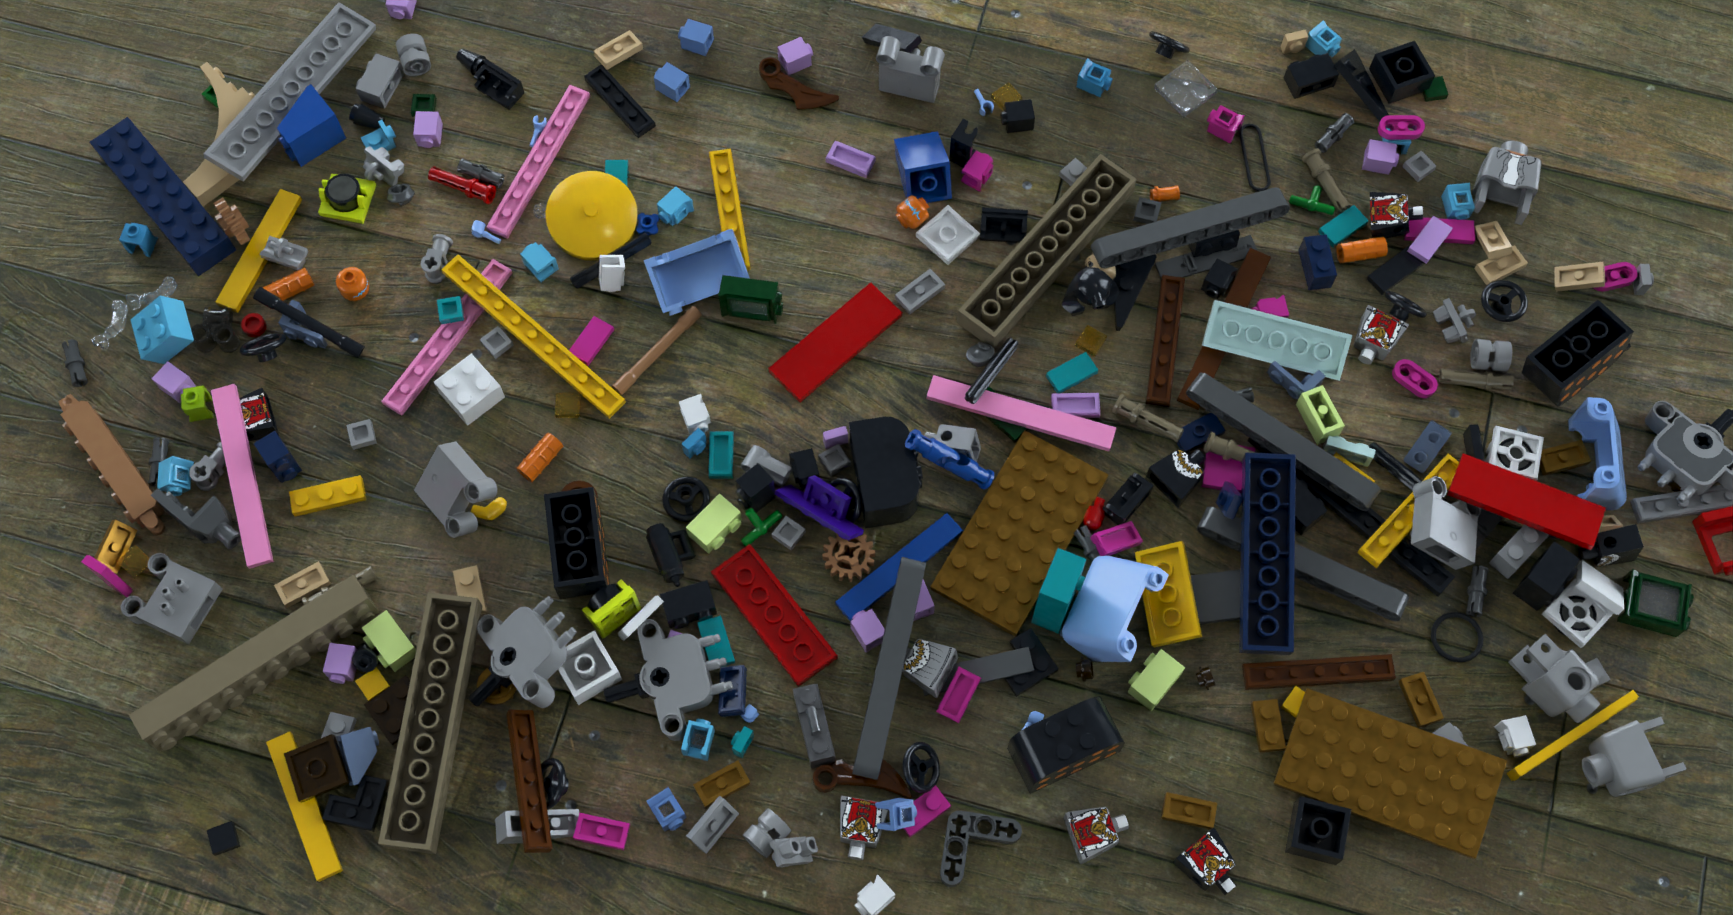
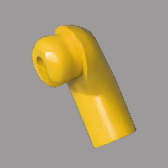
M498 497L486 507L473 505L471 512L478 518L494 520L506 510L507 501L502 497Z

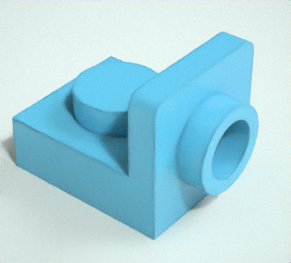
M383 120L378 121L379 129L361 137L365 148L370 146L376 150L383 147L389 151L396 147L393 141L396 135L390 125L386 126Z

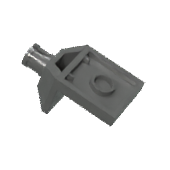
M157 488L151 494L168 514L204 544L216 543L219 540L226 548L233 549L241 541L240 533L232 528V515L215 496L195 514L186 505H182L169 491L164 494Z

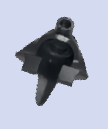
M1086 267L1077 272L1072 279L1062 301V307L1072 316L1083 314L1085 307L1079 303V299L1081 302L1092 306L1094 310L1106 309L1115 303L1119 295V289L1116 283L1104 271L1095 267Z

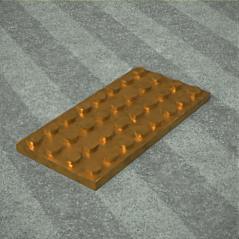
M1024 431L930 586V590L1016 637L1038 599L1040 589L1057 549L1067 550L1074 537V532L1079 529L1083 522L1087 508L1093 505L1109 475L1039 437Z
M1307 688L1274 785L1317 801L1352 809L1351 813L1476 859L1507 760Z

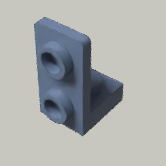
M291 300L289 305L306 314L300 302ZM282 315L278 323L285 336L294 340L296 338L302 339L311 347L316 348L320 346L326 348L327 342L321 334L300 327L301 324Z
M1276 361L1271 363L1267 371L1271 380L1283 386L1288 394L1296 400L1299 399L1301 393L1321 386L1325 375L1318 370L1313 376L1308 374L1300 383Z
M1431 420L1405 456L1404 462L1419 472L1424 473L1452 432Z

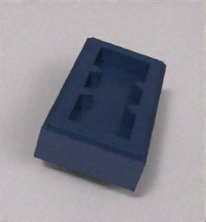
M1209 413L1183 426L1184 432L1176 443L1180 449L1188 453L1205 444L1211 432H1214L1215 436L1219 437L1226 430L1217 416Z
M1225 481L1215 503L1225 517L1233 519L1243 501V497L1232 483Z
M745 665L720 667V683L731 681L733 685L732 689L719 693L718 714L721 717L745 714L747 677Z

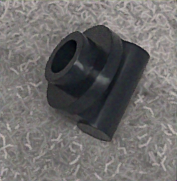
M366 642L358 646V650L352 658L354 666L362 672L373 671L380 663L377 655Z

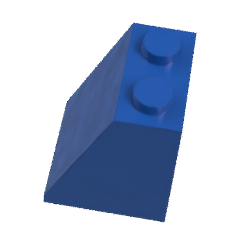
M311 84L305 88L277 127L281 135L278 140L284 147L286 155L292 162L296 160L301 167L346 139L335 113Z
M938 131L894 139L895 156L905 197L907 198L911 195L917 199L922 197L927 203L952 199L950 161Z

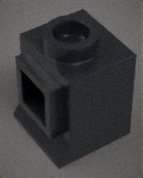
M1217 258L1205 277L1201 290L1211 298L1218 299L1220 295L1224 296L1234 280L1238 269Z
M813 449L789 453L795 483H799L800 487L806 489L809 477L813 475L819 477Z

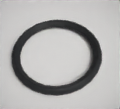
M1449 612L1443 614L1434 622L1431 629V641L1435 650L1443 658L1457 663L1467 662L1477 657L1481 652L1484 640L1483 632L1478 623L1470 616L1459 612ZM1458 617L1471 623L1478 635V645L1475 651L1466 657H1453L1445 653L1440 648L1436 639V631L1442 621L1447 618Z

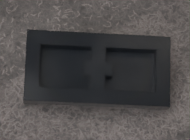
M487 59L474 75V78L477 79V82L474 84L475 88L508 110L524 94V89L519 79Z
M962 119L951 136L949 161L963 168L975 153L973 141L978 133L977 127L973 129L971 134L965 133V129L968 126V121Z
M982 207L980 240L1020 243L1027 233L1028 210Z
M1134 472L1107 504L1103 506L1102 509L1105 511V516L1117 525L1126 523L1151 494L1154 485Z

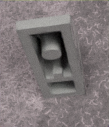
M579 809L547 810L551 839L572 837L579 817ZM504 811L495 818L497 844L523 843L519 811Z

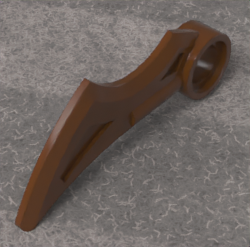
M764 58L759 64V74L766 81L769 88L788 93L793 98L796 109L818 108L839 100L838 95L814 90L781 71V64L776 58ZM766 66H774L776 71L774 73H766L764 69Z
M842 759L829 765H821L813 773V785L820 792H830L837 785L879 788L906 799L912 798L911 792L902 777L884 759H882L877 780L853 775L854 766ZM823 772L831 774L833 778L832 782L828 785H822L818 781V776Z

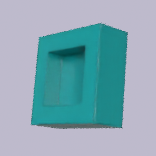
M460 296L437 300L441 325L465 321Z
M744 726L741 732L737 731L731 741L734 755L743 758L754 738L753 730Z

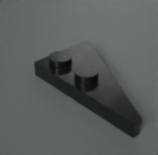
M1355 49L1334 64L1335 68L1379 122L1383 117L1389 115Z
M1156 254L1115 266L1116 276L1113 281L1119 289V295L1114 303L1116 331H1120L1125 325L1129 313L1156 261Z

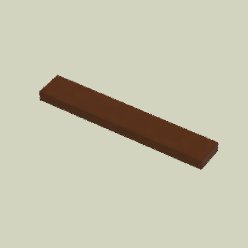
M1162 275L1145 404L1170 406L1185 278L1169 275Z
M1392 654L1244 663L1242 665L1245 690L1394 681L1396 679Z
M509 709L507 712V722L524 853H550L552 841L534 711Z

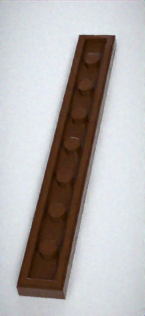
M1250 248L1224 302L1248 308L1271 256ZM1202 346L1177 398L1178 402L1199 410L1200 405L1187 396L1186 391L1199 373H1205L1214 378L1226 351Z

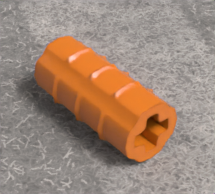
M1384 237L1337 244V259L1339 263H1348L1387 256V241Z
M304 267L286 277L283 276V278L263 288L284 301L292 296L294 297L296 294L305 292V290L315 286Z
M546 433L518 465L517 471L528 481L533 482L545 467L549 465L552 459L557 456L558 452L564 447L563 444L552 434Z

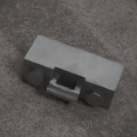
M818 684L793 689L811 769L835 762V753Z

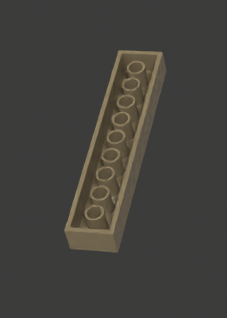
M1100 154L958 310L957 323L983 343L990 344L995 348L1133 194L1137 179Z
M353 574L134 711L129 717L142 740L159 752L169 750L177 744L178 740L195 734L199 727L205 723L213 722L220 718L227 709L242 704L246 697L263 691L266 685L273 680L285 677L289 670L295 666L307 663L314 654L326 651L329 643L350 636L354 629L362 624L369 623L380 612L367 591Z
M427 593L378 842L384 848L436 854L477 639V625L482 612V604L477 598Z

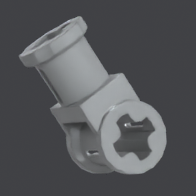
M443 234L433 235L432 248H428L426 256L421 260L422 270L425 272L426 279L431 283H439L446 277L441 269L448 263L446 255L449 247L453 245V240Z
M221 442L217 443V448L209 457L205 455L190 468L189 475L196 482L200 490L209 491L215 488L218 479L224 473L222 468L226 462Z

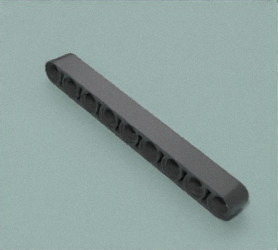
M1275 187L1101 237L1091 244V250L1101 268H1109L1280 218L1289 212L1290 206L1281 190Z
M1199 373L1187 389L1186 394L1191 400L1272 453L1296 454V468L1356 508L1368 511L1381 492L1377 484L1211 376Z
M1211 506L1207 507L1198 524L1197 531L1207 538L1241 552V519L1236 516L1230 519L1225 517L1220 509ZM1295 543L1296 578L1391 621L1401 620L1409 600V596L1406 593Z
M901 557L854 762L853 775L874 780L878 779L926 562Z

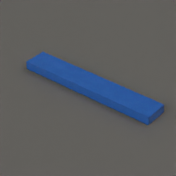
M946 513L839 598L835 605L849 621L853 620L852 617L862 610L866 611L895 587L901 557L927 562L960 536L963 530Z

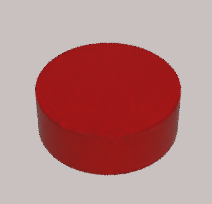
M250 313L241 321V328L249 337L261 336L267 327L266 321L258 313Z

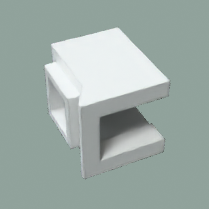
M600 255L599 284L601 291H621V286H624L625 275L623 255Z
M699 394L679 401L680 411L689 434L691 435L697 428L704 433L708 431V424L711 421L705 403L702 400V395Z
M1526 715L1502 720L1494 726L1500 732L1498 735L1503 750L1507 751L1508 755L1513 754L1514 757L1527 755L1529 750L1536 745Z
M877 875L874 884L872 882L868 883L857 893V903L854 906L861 915H877L895 899V893Z

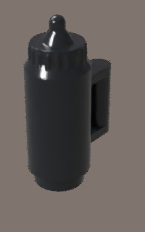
M663 523L652 525L646 530V539L659 573L663 576L666 583H674L675 587H679V580L684 577L682 562L696 557L686 530L670 533ZM679 538L685 554H678L673 539Z

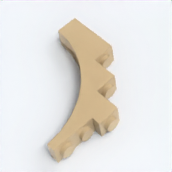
M206 62L200 68L215 91L219 108L216 140L254 98L255 94L253 92L248 93L243 87L237 90L231 82L226 83L223 79L225 76L219 68H213ZM204 159L197 170L184 180L183 183L204 207L239 181V179Z

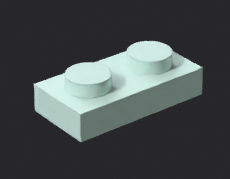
M1328 436L1323 445V450L1332 456L1337 452L1349 462L1366 467L1370 465L1376 451L1369 448L1366 444L1348 442L1339 436Z

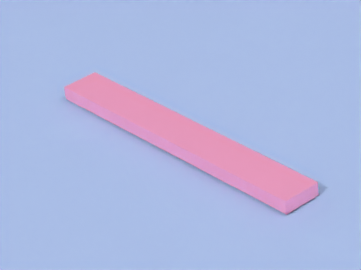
M569 85L486 226L487 231L507 239L509 238L589 100V92Z
M492 259L481 274L500 290L512 275V270ZM465 294L462 297L465 321L442 324L383 398L382 404L402 416L484 309Z
M933 375L926 397L928 400L1108 452L1110 451L1116 427L985 390L975 404H971L965 400V393L971 387L970 385Z
M231 384L213 389L211 394L246 565L250 569L274 562L237 386Z

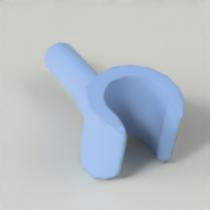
M979 89L974 90L981 105L980 114L985 116V107L989 108L992 113L994 104L991 101H985Z
M538 115L533 118L534 134L529 145L532 148L547 124L546 117L542 123H538Z
M478 220L473 222L472 234L474 237H484L500 244L501 239L484 231L485 223Z
M748 704L745 708V714L740 716L746 722L751 723L759 713L755 707Z
M1037 711L1031 712L1023 729L1043 720L1044 714Z

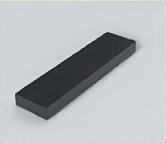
M602 64L584 76L585 81L637 138H640L656 127L652 118Z

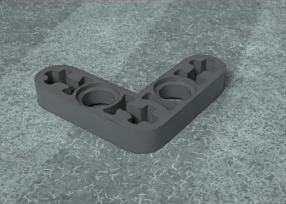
M967 811L953 812L947 822L940 869L942 883L948 887H955L961 883L964 875L969 838L1014 844L1020 839L1022 834L1020 823L1014 819ZM957 817H961L962 822L966 823V826L963 825L960 831V836L965 835V839L959 836H949V833L955 835L956 824H953L952 821H956ZM988 821L992 826L991 832L988 834L980 833L977 829L978 823ZM996 822L1001 823L999 829H1007L1008 825L1013 826V830L1017 831V834H1013L1012 838H1008L1006 832L999 831L998 836H994ZM950 843H960L963 847L962 853L957 856L950 854L948 851ZM946 858L951 861H962L961 865L958 863L955 865V873L959 874V877H954L953 881L948 880V876L944 875V872H949L951 862H945Z

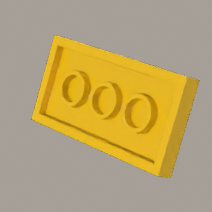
M1183 541L1135 552L1136 562L1157 566L1169 574L1161 590L1151 592L1145 588L1142 593L1151 645L1155 648L1202 637Z

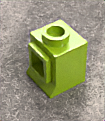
M203 385L183 389L181 407L187 416L189 415V422L214 418L212 411L206 406V402L212 401V396Z

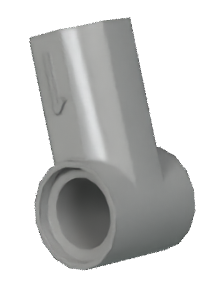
M757 445L752 446L740 465L747 472L759 463L774 480V483L780 487L786 484L792 472L790 466L772 458L765 449Z

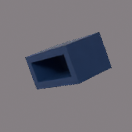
M1327 234L1304 237L1298 251L1308 290L1331 288L1337 277V272Z
M276 431L253 443L267 466L281 483L292 480L302 471Z

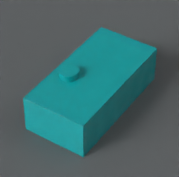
M1057 549L1040 589L1031 623L1059 634L1076 590L1080 591L1086 577L1081 575L1087 559L1063 549Z

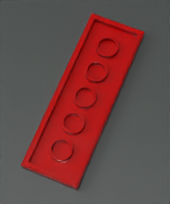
M870 282L768 368V372L801 403L900 319L903 312Z
M1464 453L1460 458L1447 493L1448 496L1588 550H1592L1606 510V507Z
M751 544L711 571L713 578L798 687L838 658L835 651Z

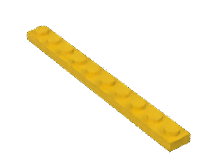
M459 254L441 269L447 278L606 417L610 419L626 403L620 394Z

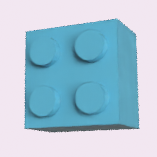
M159 296L130 319L142 360L165 364L194 341L184 302L181 300Z

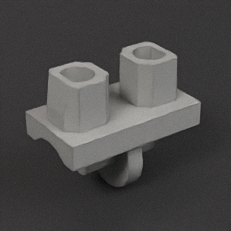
M370 146L365 148L366 159L363 168L366 170L365 178L369 181H373L376 178L379 181L383 180L391 187L396 185L398 177L404 173V163L399 159L390 163V154L383 147L376 150Z
M269 236L265 248L259 255L263 259L300 270L306 262L305 258L309 251L305 247L288 242L287 239Z
M1450 298L1443 300V306L1434 310L1433 316L1438 325L1448 320L1451 321L1453 326L1442 330L1447 344L1458 340L1461 343L1467 342L1468 334L1462 323L1465 322L1467 328L1472 327L1474 324L1471 319L1476 316V312L1474 309L1466 310L1464 305H1460L1457 307L1460 314H1457Z
M814 837L774 839L769 842L770 847L774 849L772 859L777 867L808 864L813 861L812 854L818 852Z

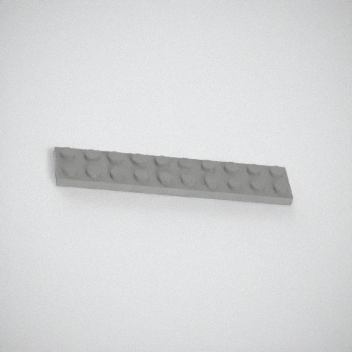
M338 2L203 153L204 158L239 180L244 181L279 141L278 138L281 135L277 127L305 88L311 84L320 94L376 30V24Z

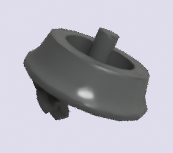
M396 184L388 189L387 200L391 203H399L400 206H405L412 200L415 192L408 184Z
M979 342L968 349L966 358L972 365L982 367L988 365L995 351L992 345Z

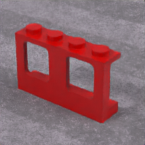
M1733 506L1701 513L1692 523L1714 575L1724 573L1725 576L1733 575V560L1722 563L1712 540V536L1733 532Z

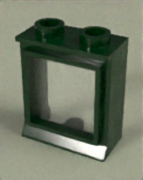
M722 275L718 295L721 316L729 315L770 322L774 320V324H776L778 316H782L783 293L779 291L778 282Z
M1634 569L1624 576L1623 581L1629 583L1628 589L1623 592L1626 606L1625 611L1618 616L1617 622L1677 637L1688 630L1691 622L1688 611L1694 599V595L1691 593L1692 584L1687 585L1640 573Z

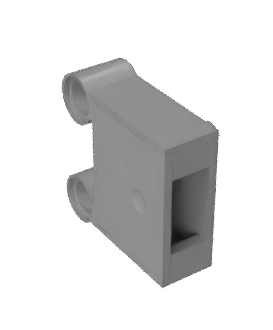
M891 36L883 37L876 56V61L879 63V91L934 103L940 85V71L945 56L944 52L940 48L931 46L926 48L924 56H920L921 51L918 48H915L911 53L899 51L901 42Z
M455 441L437 446L414 491L445 526L447 534L455 538L477 530L478 521L476 516L472 512H465L469 502L477 503L493 499L497 494V485L492 478L487 477Z
M1435 476L1413 486L1415 500L1413 525L1410 531L1411 545L1457 570L1475 563L1477 524L1481 508L1461 500L1451 504L1442 500L1441 498L1447 493V487L1442 478Z
M156 553L149 558L148 569L161 582L147 604L138 596H129L122 601L121 612L135 624L144 623L189 645L223 589L215 581L173 562L167 555ZM163 564H167L163 570L159 571ZM140 606L139 610L132 614L134 608Z

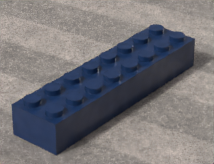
M128 117L90 141L99 157L198 277L236 251V248L225 232Z
M1245 453L1242 459L1243 501L1241 513L1239 653L1291 655L1294 652L1296 454Z

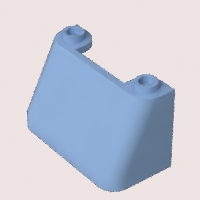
M733 229L644 260L662 312H669L670 316L682 312V306L718 294L722 275L750 279Z
M1587 397L1568 420L1569 431L1576 430L1582 435L1583 443H1594L1596 471L1593 476L1594 483H1589L1586 486V492L1578 494L1577 497L1606 507V510H1617L1626 502L1627 498L1620 428L1609 401L1603 398Z
M1112 556L1096 557L1088 570L1083 586L1062 629L1064 640L1093 662H1131L1137 648V641L1133 634L1127 631L1130 620L1144 589L1146 588L1151 592L1161 590L1169 574L1157 566Z

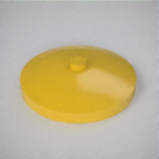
M585 171L571 175L556 186L548 199L546 223L549 233L560 249L575 258L599 260L600 255H608L631 241L636 231L638 211L634 196L622 181L610 174L599 171Z

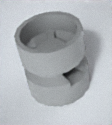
M407 34L400 37L396 42V48L403 72L409 76H419L428 72L431 68V62L424 38L418 34Z
M1474 340L1470 354L1472 369L1487 370L1491 367L1492 371L1507 372L1512 361L1511 342L1495 341L1492 344L1490 340Z
M767 808L758 817V824H752L745 831L743 837L758 853L767 858L774 851L770 847L769 842L774 839L786 838L790 834L791 829L777 814Z

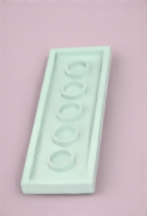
M1214 300L1202 346L1269 363L1276 361L1281 366L1315 374L1320 370L1325 377L1340 381L1352 335Z

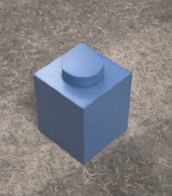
M687 19L685 26H681L678 33L681 48L706 56L714 40L712 26Z
M668 62L655 72L654 82L656 90L675 102H678L690 88L688 74Z

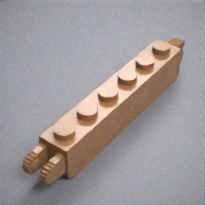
M71 394L58 401L63 411L60 415L65 421L62 426L70 436H76L77 440L74 443L82 453H88L90 457L86 460L95 471L97 469L100 470L102 474L98 476L107 488L111 486L114 490L111 496L119 506L122 504L125 506L126 510L123 513L131 523L136 521L142 528L145 526L151 533L160 536L165 530V526L159 517L164 513V509L151 496L154 491L98 412L92 408L88 401L79 402Z

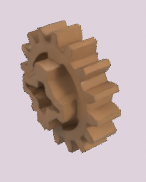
M223 197L215 201L213 204L219 214L215 215V218L229 238L235 236L240 245L250 241L251 239L245 231L249 227L248 223L234 204L229 207Z
M837 533L835 539L829 536L828 542L830 545L824 544L823 546L824 551L827 553L822 554L823 560L827 561L825 569L832 568L831 576L839 574V581H842L844 577H848L849 582H852L853 576L861 580L862 572L869 574L870 569L868 566H874L872 558L875 557V550H870L873 548V542H866V534L849 541L840 538ZM839 546V551L832 557L835 548ZM845 553H849V555H853V557L849 558V556L845 555ZM865 554V559L860 565L859 559Z

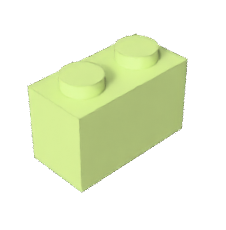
M1322 385L1301 393L1296 406L1316 444L1324 443L1328 436H1339L1345 425L1324 386Z
M719 493L686 526L687 534L709 554L713 549L717 550L725 541L724 538L730 532L734 533L742 523L741 512Z
M387 610L362 627L366 633V636L363 637L364 641L371 650L376 647L380 652L377 657L384 668L390 666L396 672L415 658V647Z
M1162 649L1157 655L1152 652L1144 662L1146 668L1142 673L1137 671L1128 682L1131 685L1128 693L1150 711L1155 708L1185 669L1183 665Z

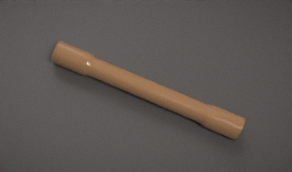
M691 306L678 319L677 323L629 371L625 372L612 385V388L622 396L636 382L637 378L684 331L688 330L702 316L701 312L696 307Z

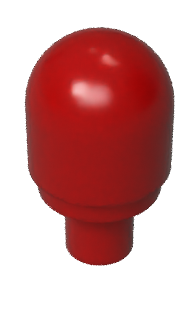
M1096 497L1094 505L1089 506L1086 510L1083 524L1091 531L1098 530L1103 523L1105 511L1102 509L1105 503L1103 498Z

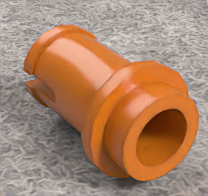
M1178 185L1164 188L1155 186L1154 189H1150V200L1161 202L1180 199Z

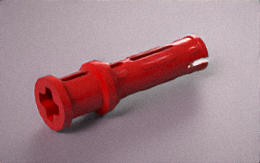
M435 166L429 170V180L464 192L471 199L475 197L489 205L495 198L496 186L494 185L487 186L479 183V180L475 178L465 179Z

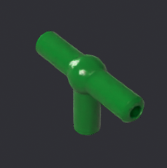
M1320 186L1313 187L1310 199L1292 195L1289 200L1290 204L1307 208L1309 211H1318L1333 215L1335 211L1334 206L1318 202L1322 192Z
M753 508L746 510L745 515L755 528L743 537L741 542L746 547L761 535H765L768 529L782 518L781 512L775 510L762 521Z

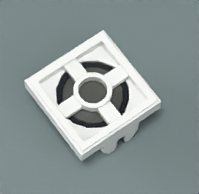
M1495 426L1492 441L1486 450L1488 455L1485 458V462L1537 481L1544 437Z
M1576 579L1542 613L1558 632L1567 636L1580 648L1614 614L1578 589Z

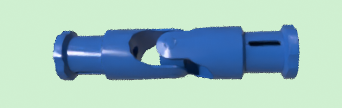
M912 430L905 441L907 449L916 450L922 454L923 458L966 481H973L981 489H987L994 479V471L980 467L976 461L934 438H927L919 430Z

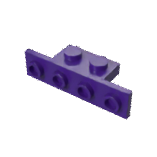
M813 475L808 478L805 492L800 491L791 484L775 491V495L783 499L785 503L796 507L804 515L812 517L821 526L831 529L840 538L849 541L863 535V529L845 519L851 497L819 477Z

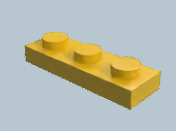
M361 475L289 491L291 510L294 517L366 500L364 482Z

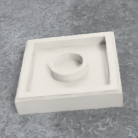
M947 205L916 232V237L943 262L949 265L980 238V233Z
M1581 560L1576 566L1578 569L1576 573L1577 588L1616 615H1619L1624 610L1623 588Z
M658 595L652 598L618 632V636L623 641L628 638L664 601Z

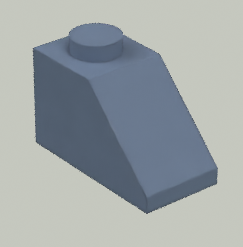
M371 727L336 736L349 777V786L359 784L377 753L376 746L379 745L376 731H372Z

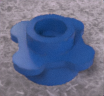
M640 213L638 215V225L636 226L637 233H647L648 236L656 234L658 232L657 222L660 220L658 215Z

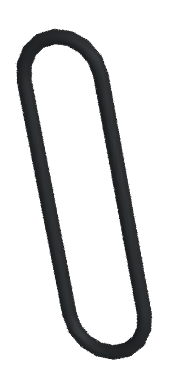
M1244 124L1239 130L1248 183L1253 190L1264 191L1269 188L1271 180L1262 133L1257 125ZM1246 127H1253L1258 132L1267 177V185L1263 188L1255 187L1251 181L1243 138V130Z

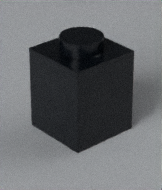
M1031 99L1005 102L1004 111L1000 113L1002 125H1006L1007 133L1034 129L1035 115Z

